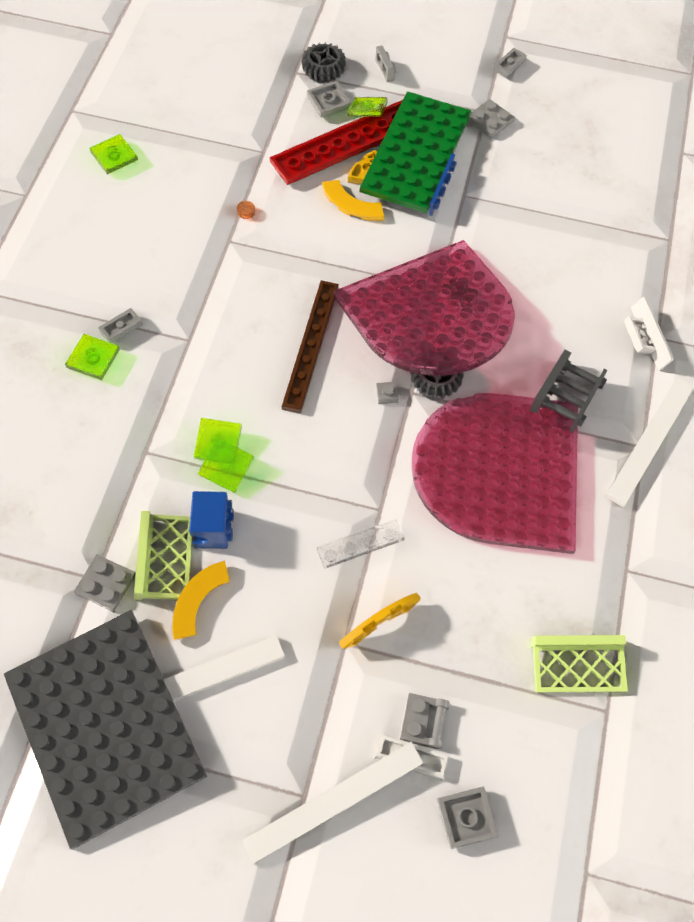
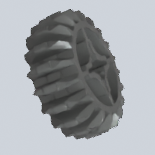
M318 42V45L312 44V47H307V50L302 55V68L305 75L309 76L310 79L315 78V81L321 80L323 82L327 80L329 82L330 79L340 78L341 74L344 73L346 66L345 53L342 52V49H338V45L333 46L332 43L326 44L325 42L320 44Z
M430 349L429 353L423 351L422 356L418 355L416 361L412 363L410 370L411 382L414 383V389L419 388L420 394L425 392L426 397L433 395L435 400L437 396H440L443 400L445 394L450 397L452 392L456 393L458 387L461 386L464 376L462 372L463 365H459V359H454V354L448 355L447 350L444 353L440 349L437 352Z

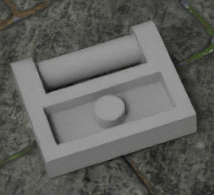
M409 693L400 740L442 749L443 741L441 736L445 713L449 709L450 702L445 699H435ZM430 707L437 708L432 738L425 737Z

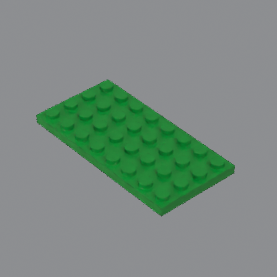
M407 91L360 185L359 192L427 213L449 158L455 152L472 110Z

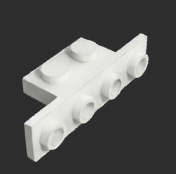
M642 297L631 307L635 317H628L624 322L637 352L651 354L657 369L662 370L674 358L647 298Z

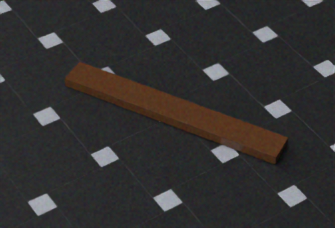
M320 281L282 403V410L302 413L339 284Z

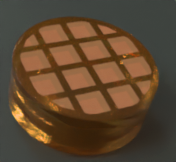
M250 201L240 202L237 205L238 216L243 219L252 218L255 215L254 204Z

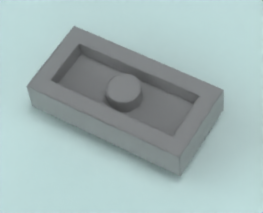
M383 45L377 46L375 60L386 82L393 81L395 65L391 63L389 53L385 51Z
M513 48L494 64L493 70L507 78L526 61L527 55Z
M132 308L101 325L98 329L108 343L112 344L142 326L143 323Z

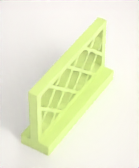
M141 510L134 600L143 601V598L178 600L180 594L174 593L170 587L177 581L184 587L189 582L192 536L189 532L190 517L150 514V511ZM154 521H163L168 527L159 533L153 527ZM179 522L188 523V529L182 534L174 528ZM171 529L177 538L169 544L163 535ZM158 539L166 546L159 553L152 548V544ZM180 540L187 546V549L181 554L172 547ZM168 550L176 556L169 564L161 557ZM156 559L165 566L157 574L150 568V564ZM180 560L185 565V570L178 575L171 566ZM168 570L175 578L166 585L159 576ZM154 580H157L163 587L159 592H148V586Z
M625 635L534 636L530 638L531 647H533L536 692L628 691L624 655ZM618 650V661L613 666L604 656L609 651ZM539 651H548L554 657L547 666L540 661ZM564 651H570L576 657L569 666L560 658ZM586 651H592L599 657L592 666L582 658ZM556 660L566 669L559 678L549 669ZM578 660L588 668L582 677L571 669ZM601 660L610 668L604 677L594 669ZM568 671L578 680L573 687H567L561 681ZM613 671L620 677L621 687H613L606 680ZM545 672L555 680L550 687H541V677ZM590 672L600 679V682L595 687H590L584 681Z

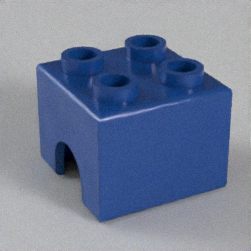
M193 491L189 532L194 537V548L227 549L228 541L233 539L231 521H234V509H232V500H228L226 492Z

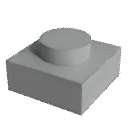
M396 382L376 383L378 404L398 403Z

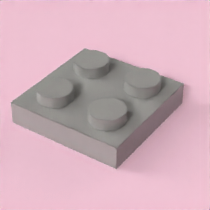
M337 81L306 90L307 97L320 118L351 108V101Z
M489 99L471 112L468 122L492 139L512 124L515 117Z
M96 554L75 588L74 593L114 613L136 573Z
M484 786L437 798L450 850L498 837Z

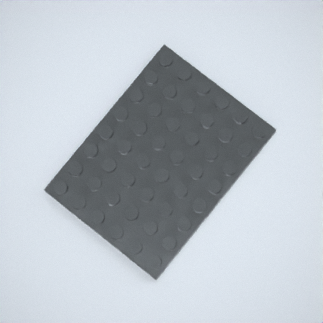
M132 610L4 673L5 680L70 849L73 850L208 777Z

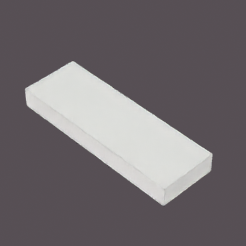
M381 734L375 758L380 760L409 742ZM413 744L423 761V764L413 771L443 780L449 755Z

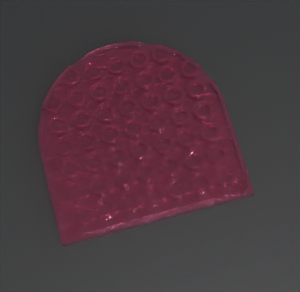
M464 240L333 291L335 300L372 351L387 363L416 374L451 375L475 369L500 353L509 341L514 327L515 310L513 309L510 294Z
M478 393L471 397L457 398L446 403L425 421L413 446L411 471L419 498L437 521L454 533L477 542L568 554L575 553L578 425L575 431L571 432L573 420L547 407H541L537 414L530 411L535 398L496 393ZM551 400L578 414L577 406L569 402Z

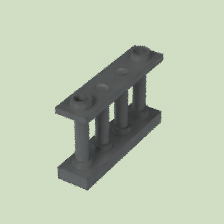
M564 350L536 395L530 411L537 414L541 407H547L573 420L574 423L570 431L574 432L577 425L580 427L583 425L587 417L584 413L597 389L602 390L607 381L604 376L608 370L604 369L600 377H597L571 364L569 358L572 352ZM562 371H569L595 384V386L591 389L565 376V373ZM561 382L587 395L588 398L586 401H583L557 388L555 383L559 384ZM548 394L551 396L555 395L581 408L579 414L549 400Z

